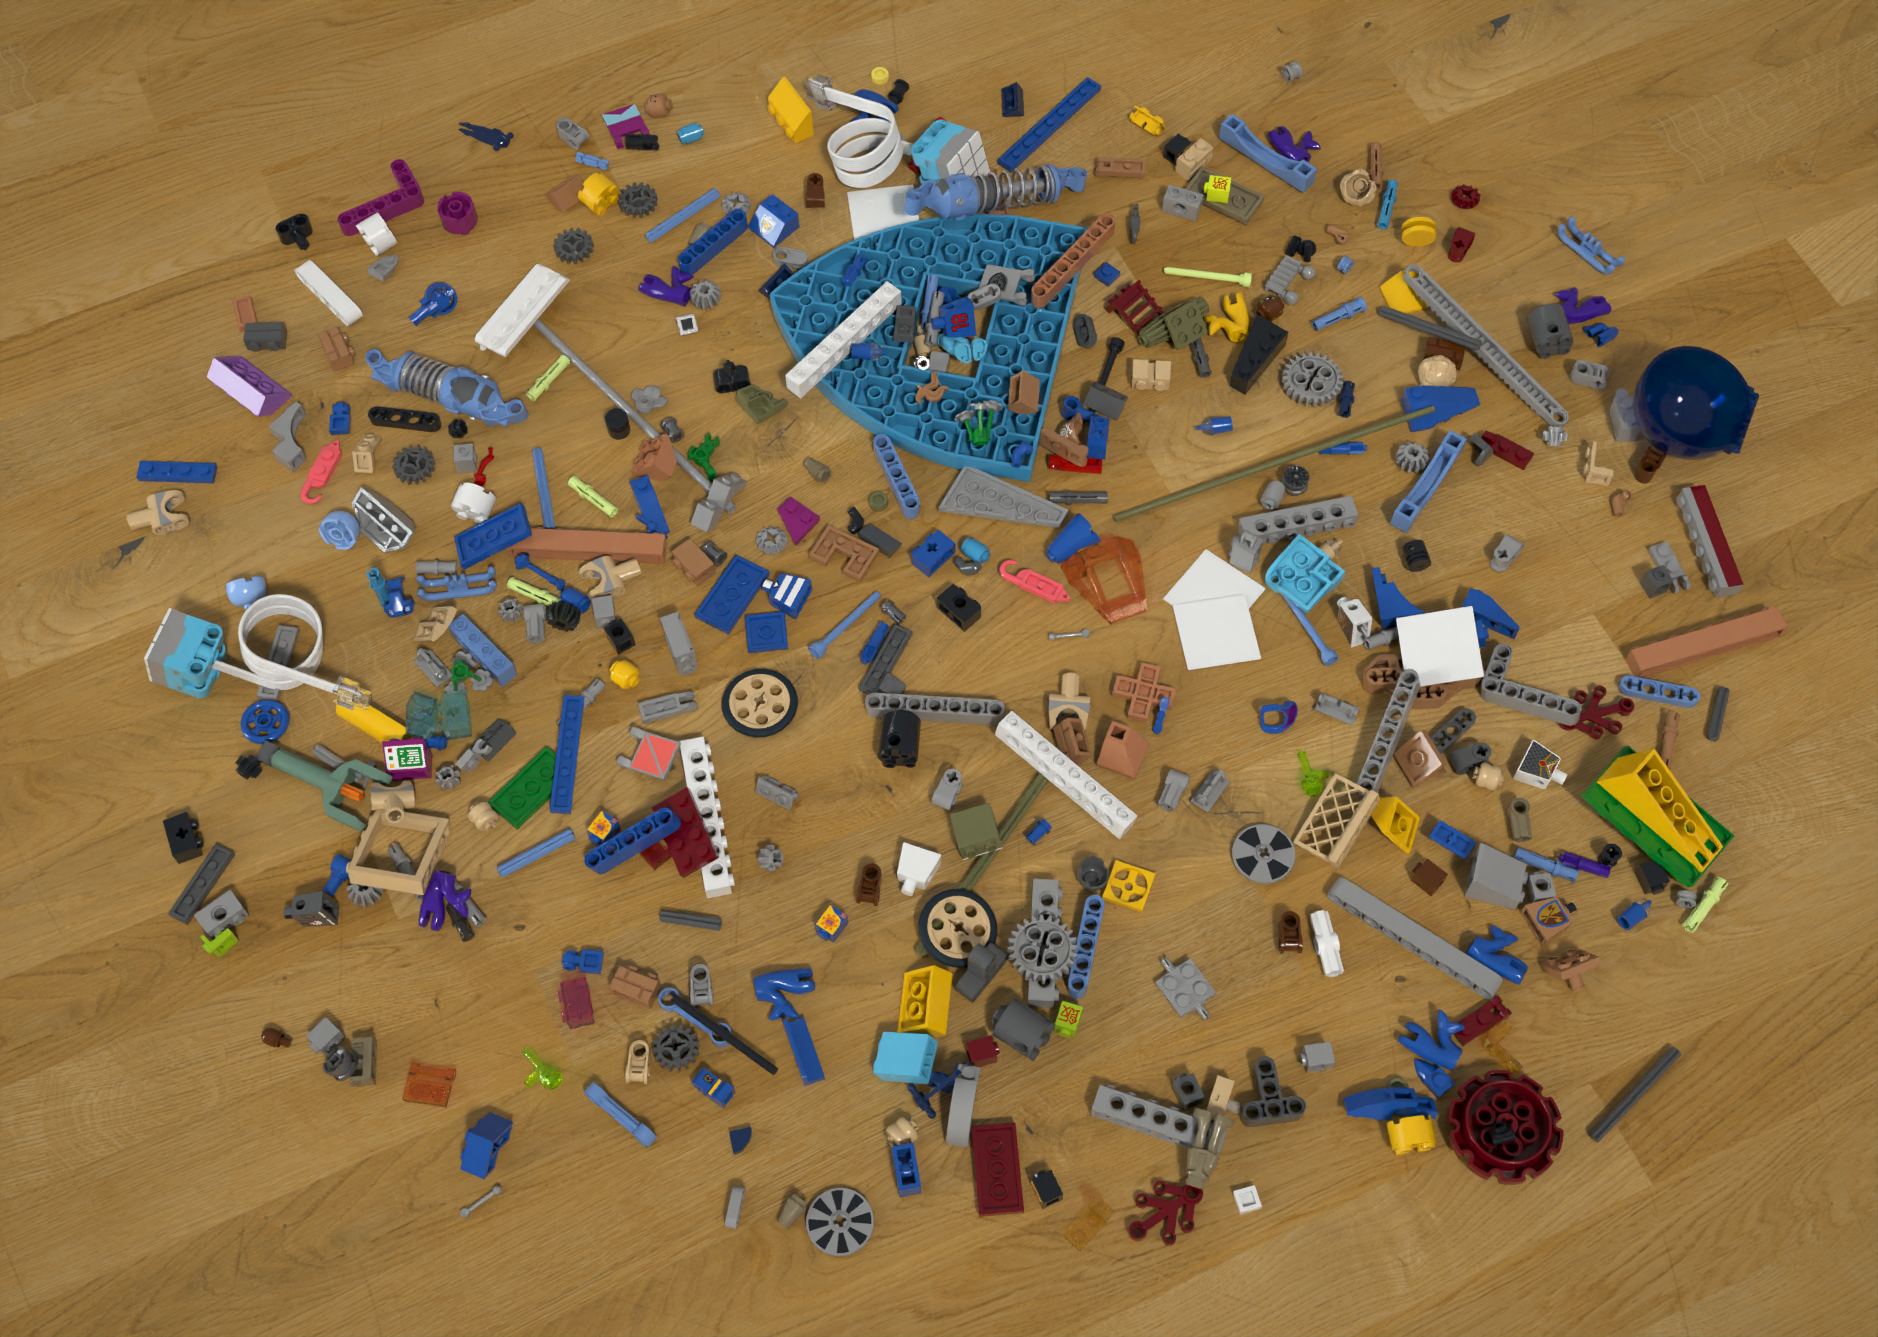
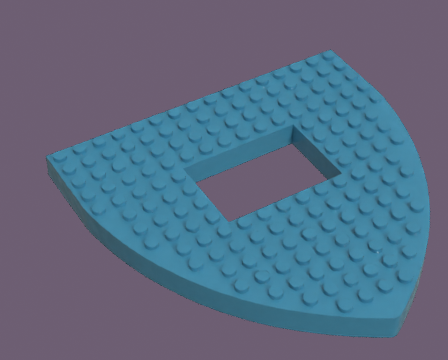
M975 214L970 215L968 219L962 220L937 217L893 226L848 242L799 270L770 293L771 310L787 346L799 363L886 282H889L901 291V306L916 307L915 334L925 298L928 275L939 276L937 291L942 286L955 288L960 295L968 296L971 292L978 290L987 264L1018 270H1034V281L1030 283L1020 279L1016 293H1026L1027 303L1025 306L1001 299L995 303L985 340L987 351L980 359L976 378L938 371L936 376L939 378V386L932 391H936L940 386H948V391H944L941 400L929 402L924 397L921 400L922 404L915 400L919 390L917 385L923 387L926 384H930L933 370H922L906 366L912 343L894 341L897 309L860 343H873L874 350H886L887 354H873V360L852 359L850 352L815 385L825 397L853 421L876 436L880 434L887 435L892 444L902 450L954 469L962 470L964 466L971 467L992 476L1031 482L1039 449L1040 431L1044 428L1081 269L1043 308H1036L1032 305V287L1088 228L1022 216ZM858 254H863L860 261L866 256L868 262L862 268L861 275L856 277L851 286H844L842 278L848 271V266L854 262ZM1023 370L1040 379L1038 412L1033 414H1018L1008 410L1010 378ZM990 400L1002 404V410L993 413L990 431L991 440H988L989 443L987 445H973V441H969L966 424L961 423V421L955 422L954 420L957 414H961V412L966 410H974V406H969V404H977L979 401L983 403V401ZM978 409L974 410L975 416L969 421L972 432H974L975 428L979 427ZM982 409L983 427L987 429L989 412L986 409ZM1022 442H1028L1033 446L1032 453L1029 455L1024 453L1022 455L1021 467H1012L1013 450Z

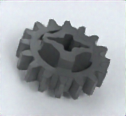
M634 182L632 187L627 185V190L622 189V194L618 195L621 211L626 212V216L633 214V218H636L637 215L643 218V214L649 216V211L654 212V206L658 205L655 189H650L649 184L643 186V182L639 185Z
M570 228V232L563 230L564 234H558L559 239H554L555 245L553 247L556 256L560 257L562 262L566 260L567 264H570L571 261L577 264L578 260L584 262L583 258L589 259V253H593V240L591 235H587L586 230L581 232L580 228L576 231Z
M409 446V450L403 448L402 454H396L398 459H393L394 465L392 468L396 477L400 478L402 483L407 480L408 485H411L412 481H415L416 485L419 484V480L426 482L425 477L431 478L430 472L435 471L434 465L436 464L432 453L427 451V448L421 450L420 446H417L416 449Z
M674 1024L671 1025L670 1030L664 1027L663 1034H656L659 1040H653L652 1042L656 1047L652 1049L653 1055H656L654 1057L656 1063L660 1062L662 1069L668 1066L669 1072H672L673 1068L680 1072L682 1066L689 1069L688 1063L696 1062L693 1056H699V1051L696 1049L700 1047L699 1042L696 1041L698 1039L697 1035H691V1028L684 1030L683 1024L678 1029L675 1028ZM678 1045L677 1051H674V1046ZM665 1057H671L673 1061L668 1060Z

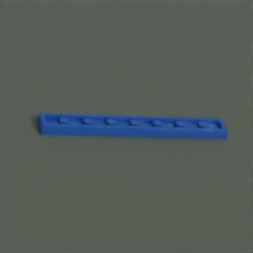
M1087 77L998 159V165L1012 173L1015 168L1101 90V85Z

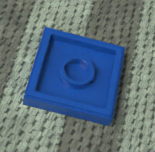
M785 611L745 615L748 653L788 649Z

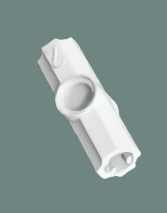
M1316 911L1309 916L1314 932L1315 951L1317 955H1320L1325 976L1335 977L1344 972L1339 954V939L1337 934L1333 932L1328 911Z

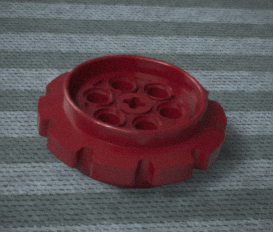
M1507 1070L1488 1071L1484 1076V1080L1478 1076L1470 1078L1459 1088L1457 1094L1460 1096V1099L1454 1098L1447 1112L1446 1123L1454 1129L1449 1133L1448 1138L1457 1157H1466L1468 1159L1466 1167L1477 1176L1488 1180L1491 1176H1496L1499 1184H1522L1526 1180L1525 1175H1529L1532 1179L1542 1175L1553 1164L1550 1155L1556 1156L1560 1152L1563 1143L1564 1131L1556 1126V1123L1562 1117L1553 1098L1550 1096L1543 1097L1541 1094L1543 1087L1533 1079L1525 1075L1515 1079L1512 1077L1511 1071ZM1495 1102H1501L1504 1105V1109H1499ZM1516 1110L1523 1111L1526 1118L1520 1117ZM1478 1115L1486 1116L1488 1122H1482ZM1504 1121L1512 1125L1516 1140L1494 1146V1143L1488 1144L1485 1142L1484 1136L1492 1139L1490 1128L1496 1122ZM1523 1131L1530 1134V1140L1522 1136ZM1505 1145H1511L1515 1153L1508 1152Z

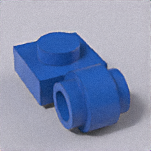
M336 402V404L332 405L333 415H330L329 432L331 435L350 434V405L345 402Z
M582 949L580 957L578 952L567 950L563 954L561 964L565 970L574 971L579 965L580 973L601 974L604 952Z

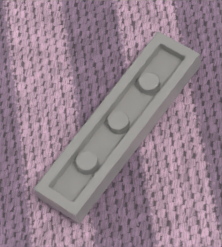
M278 625L268 657L269 661L289 667L300 632L298 628ZM260 685L256 696L261 700H274L278 702L282 690L277 688L274 690Z

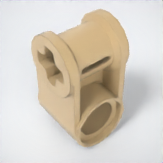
M637 1040L630 1046L625 1073L626 1083L635 1081L649 1084L652 1053L645 1041ZM646 1049L643 1056H635L637 1050Z

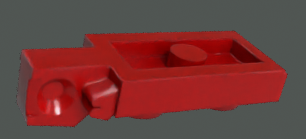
M1050 455L1049 469L1101 474L1102 459L1087 458V465L1079 467L1061 456Z

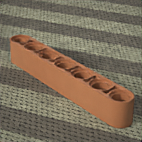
M1110 213L1102 214L1032 287L1031 303L1034 307H1045L1113 236L1116 220L1114 215Z

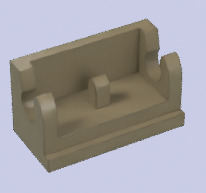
M372 1036L352 1039V1053L358 1057V1065L350 1077V1086L376 1085L377 1042Z

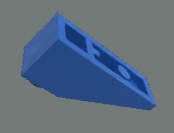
M648 475L630 481L632 493L641 515L649 522L657 524V529L664 534L670 533Z
M1470 588L1462 607L1472 606L1475 620H1482V624L1485 627L1487 626L1488 629L1515 639L1520 626L1489 595L1481 590Z

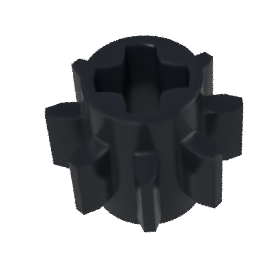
M250 754L248 757L241 756L235 762L238 765L236 772L246 780L250 777L256 779L262 772L259 769L261 762Z

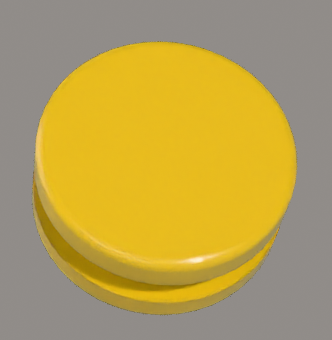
M1414 217L1402 224V241L1409 246H1426L1433 243L1436 239V223L1430 218Z

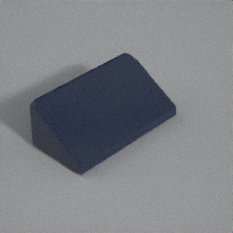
M1017 82L1002 88L1004 117L1024 116L1023 89Z
M784 264L758 291L770 299V293L794 275V273Z

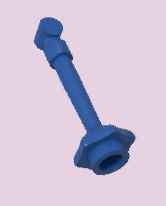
M528 553L517 556L515 560L516 569L528 567L548 580L549 583L554 586L556 585L558 590L563 591L565 589L566 582L564 580H559L555 576H551L532 565Z

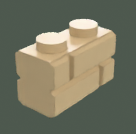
M1202 138L1197 140L1177 158L1175 169L1177 174L1186 180H1190L1196 175L1201 166L1205 167V164L1212 160L1213 146Z

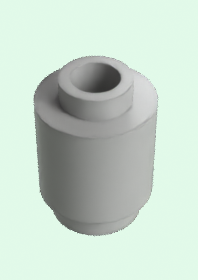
M1272 481L1267 485L1260 499L1265 509L1275 510L1279 507L1285 495V486L1279 481Z

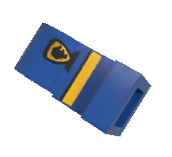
M704 1068L699 1071L691 1082L703 1095L723 1109L735 1094L734 1086L727 1082L725 1083Z

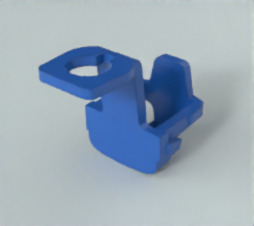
M405 577L386 580L389 590V603L384 604L383 607L384 612L389 617H401L414 611L415 604L413 599H405L401 581L405 580Z

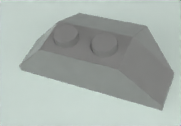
M364 487L360 488L352 501L360 531L384 553L405 548L415 533L414 522L389 500Z

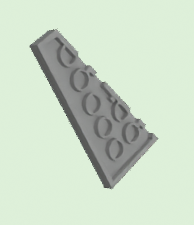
M965 466L939 506V512L1060 528L1068 515V509L981 470Z

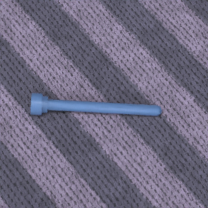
M874 592L822 641L814 642L809 646L810 653L815 658L820 659L825 654L826 647L881 597L880 592Z
M1284 597L1321 651V660L1325 666L1335 663L1339 658L1335 650H1331V648L1326 646L1304 612Z

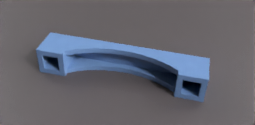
M1231 114L1221 124L1219 139L1302 193L1315 182L1316 167L1305 160L1296 161L1276 153L1263 144L1248 129L1246 122L1234 114Z
M1451 430L1448 432L1416 485L1405 499L1403 498L1394 511L1391 525L1405 533L1409 532L1463 452L1467 441L1465 437Z

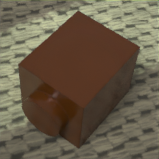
M1427 858L1423 864L1419 862L1412 870L1414 875L1411 881L1432 896L1444 883L1448 874Z

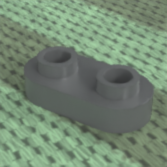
M1080 314L1074 323L1078 343L1080 346L1090 349L1097 341L1093 319L1086 314Z

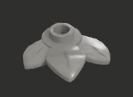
M656 385L648 386L645 390L636 388L632 392V400L635 401V407L642 414H648L653 408H661L668 402L667 398L660 396L661 389Z

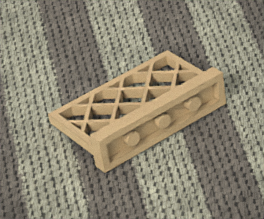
M1335 773L1294 839L1293 844L1330 863L1332 867L1338 870L1380 801L1379 794L1373 790L1369 791ZM1337 780L1345 784L1346 791L1334 793L1333 787ZM1361 792L1365 796L1362 801L1353 803L1350 794ZM1348 795L1350 804L1338 807L1336 798ZM1334 798L1336 808L1324 811L1323 803ZM1352 808V817L1342 820L1340 811ZM1338 812L1340 821L1328 824L1325 815ZM1323 816L1325 825L1313 828L1312 821L1314 818ZM1341 825L1343 830L1341 835L1331 838L1329 828ZM1327 829L1329 839L1317 842L1315 832ZM1313 834L1315 843L1306 845L1300 842L1304 835ZM1331 843L1332 850L1328 856L1320 853V845Z

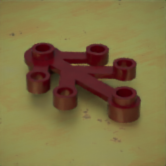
M1599 685L1595 687L1593 697L1586 711L1580 713L1577 724L1572 726L1559 724L1566 731L1578 729L1597 740L1603 735V728L1609 730L1614 735L1619 734L1623 728L1621 722H1610L1602 718L1603 716L1614 713L1629 716L1635 706L1631 699L1623 698L1618 704L1596 709L1600 700L1607 693L1606 688ZM1583 690L1577 691L1574 696V700L1579 702L1580 705L1584 704L1588 698L1587 693ZM1578 695H1581L1584 699H1579ZM1588 720L1597 725L1590 727L1583 723V721ZM1612 726H1617L1618 730H1615ZM1593 731H1598L1599 735L1595 734Z
M1157 1181L1153 1187V1191L1157 1196H1163L1165 1193L1179 1197L1174 1201L1148 1197L1144 1193L1138 1194L1135 1200L1138 1208L1144 1209L1148 1206L1161 1210L1144 1222H1133L1129 1227L1128 1233L1132 1240L1141 1241L1146 1237L1149 1229L1168 1217L1166 1232L1162 1236V1241L1166 1246H1172L1176 1241L1175 1227L1178 1209L1186 1204L1185 1218L1181 1221L1180 1228L1184 1233L1192 1232L1194 1228V1208L1196 1204L1201 1202L1203 1190L1187 1184L1179 1187L1166 1184L1163 1181ZM1162 1185L1164 1191H1157L1156 1186ZM1193 1191L1196 1196L1191 1198L1188 1196V1192ZM1145 1198L1146 1203L1140 1204L1138 1199ZM1189 1222L1191 1228H1184L1183 1223ZM1140 1229L1142 1234L1136 1236L1133 1230ZM1171 1235L1173 1241H1166L1165 1236Z

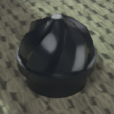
M454 420L448 426V432L453 438L460 439L468 433V428L463 420Z

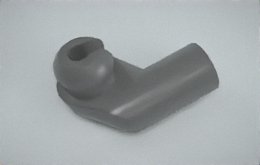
M958 557L953 562L966 576L975 575L982 569L978 561L966 563L961 557Z

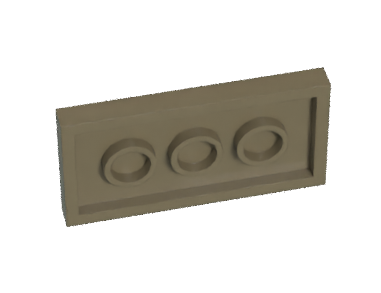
M1201 166L1185 189L1203 194L1204 205L1247 225L1264 201V195L1231 180L1228 203L1206 201L1207 193H1204L1205 182H1209L1210 175H1221Z

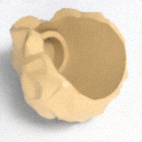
M1361 168L1345 175L1340 183L1343 199L1353 206H1364L1375 198L1377 191L1375 181H1371L1368 172Z
M1435 355L1424 359L1418 368L1420 386L1449 387L1455 382L1457 377L1455 364L1442 355Z

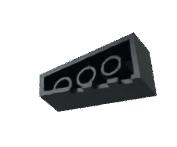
M1257 314L1232 371L1230 386L1246 395L1285 347L1288 331Z

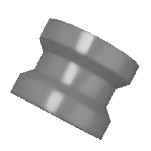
M1297 61L1292 62L1290 65H1285L1281 69L1282 76L1287 83L1292 82L1294 78L1299 79L1303 75L1301 65Z

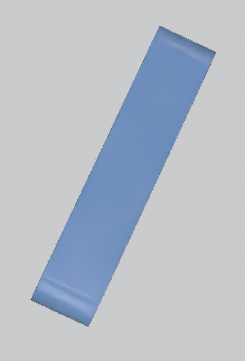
M884 434L877 435L873 440L875 457L903 515L908 519H915L920 514L919 497L890 438Z
M1098 895L1089 896L1084 906L1076 944L1078 946V950L1075 952L1077 959L1073 960L1074 967H1071L1068 981V994L1074 999L1083 998L1087 992L1104 911V900ZM1097 905L1100 909L1091 910L1089 907ZM1092 924L1095 926V929L1088 930L1085 926ZM1089 944L1091 948L1085 950L1081 947V945ZM1083 963L1087 968L1081 970L1076 965ZM1075 983H1079L1083 986V988L1080 990H1076L1072 987V985Z

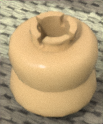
M1482 762L1480 767H1475L1472 779H1476L1475 785L1477 787L1495 791L1497 786H1502L1504 774H1501V767L1491 766L1486 762Z
M476 802L475 806L472 805L469 809L468 819L475 825L478 831L489 832L492 830L491 827L494 829L497 826L499 815L488 802Z
M900 1117L895 1124L890 1125L886 1129L888 1136L885 1138L891 1147L909 1144L917 1140L918 1134L916 1131L919 1128L911 1118L907 1120L905 1117Z

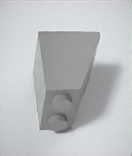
M1480 843L1471 861L1465 897L1515 910L1519 903L1522 904L1525 891H1522V885L1526 884L1528 872H1525L1526 864L1486 844Z

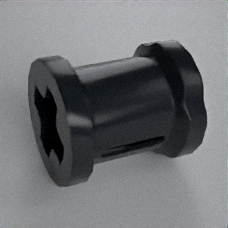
M1607 844L1603 848L1602 853L1599 854L1598 862L1611 868L1616 866L1617 861L1622 856L1621 848L1616 844Z

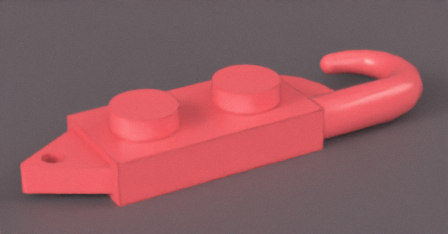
M338 439L328 446H323L301 489L300 496L303 502L314 504L322 498V495H318L316 498L310 499L307 495L311 487L321 488L327 485L343 455L340 451Z
M1007 560L1001 564L999 571L1002 578L1019 586V588L1053 604L1055 602L1070 601L1069 595L1063 589L1064 585L1030 569L1022 570L1016 576L1008 573L1006 567L1010 564L1016 565L1017 561Z

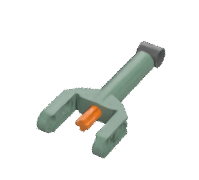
M264 741L255 757L270 767L321 789L325 814L360 832H363L367 825L357 817L337 808L338 805H341L345 796L356 802L364 799L363 795L365 792L352 786L355 773H359L382 785H390L393 779L389 774L357 759L344 763L331 772L268 741Z

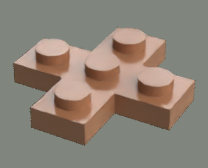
M1141 662L1137 679L1117 675L1112 696L1131 700L1127 718L1147 723L1151 706L1160 707V701L1163 697L1169 699L1167 709H1172L1176 688L1157 684L1161 670L1160 666Z

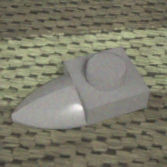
M389 255L377 260L368 267L367 274L384 281L394 273V268L398 263V255Z

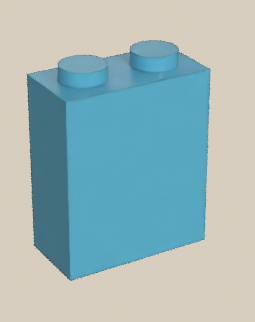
M883 1032L878 1044L877 1058L873 1064V1074L882 1081L929 1084L938 1042L929 1034Z

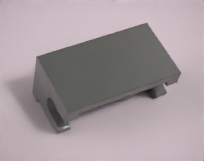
M1094 381L1083 405L1118 420L1128 396Z

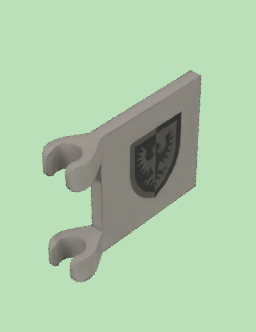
M987 264L978 289L989 284H996L1001 290V300L1012 301L1018 305L1025 306L1027 303L1026 293H1016L1020 279L1030 283L1034 281V270H1018ZM993 291L990 292L992 296L996 295Z

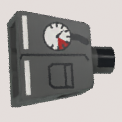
M323 891L294 896L292 906L284 908L285 919H295L302 926L306 927L338 925L340 905Z

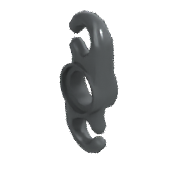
M1138 204L1134 205L1133 214L1131 215L1130 232L1132 244L1136 243L1140 227Z

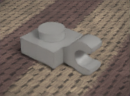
M480 738L472 749H468L456 765L470 773L479 765V761L483 758L481 755L489 754L492 751V747L487 745L482 749L485 740Z

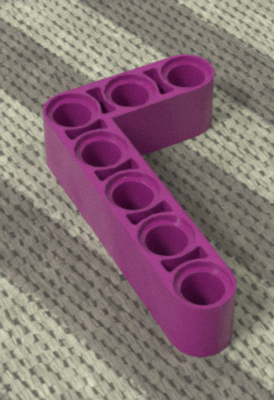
M395 160L390 166L394 179L400 189L345 211L338 216V223L344 235L352 236L360 233L356 225L377 212L386 222L424 204L420 186L404 160Z

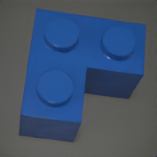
M491 1112L483 1119L480 1118L476 1126L470 1128L465 1135V1141L467 1142L460 1156L462 1160L460 1169L485 1179L495 1168L498 1151L509 1141L513 1122Z

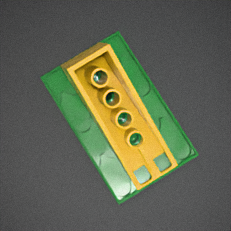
M1630 746L1623 747L1580 795L1604 819L1607 818L1627 838H1631L1649 857L1659 865L1661 864L1679 883L1687 888L1693 887L1735 836L1687 796L1655 748L1637 753Z

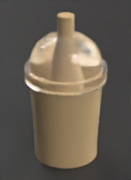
M919 325L913 334L917 356H924L929 359L932 350L931 347L925 345L927 330L921 329V325Z
M1341 539L1338 542L1336 540H1326L1319 549L1329 555L1331 560L1340 553V544L1343 541Z

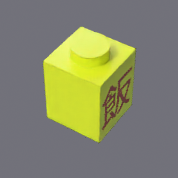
M1210 175L1209 182H1205L1204 193H1207L1206 201L1228 203L1231 177Z

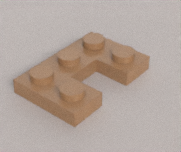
M828 525L809 553V558L827 566L835 552L841 553L851 558L845 566L843 574L861 582L880 552L879 548Z

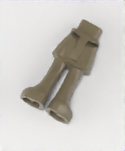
M1195 1108L1193 1115L1198 1119V1130L1193 1147L1188 1148L1187 1152L1188 1171H1186V1174H1188L1186 1184L1203 1190L1205 1181L1209 1180L1208 1177H1210L1219 1161V1157L1216 1154L1222 1133L1226 1128L1233 1127L1235 1120L1216 1114L1208 1146L1204 1150L1208 1127L1214 1113Z

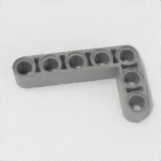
M1504 643L1498 644L1494 648L1482 680L1481 697L1483 700L1572 726L1578 723L1581 713L1579 702L1505 680L1511 664L1513 650L1508 644Z

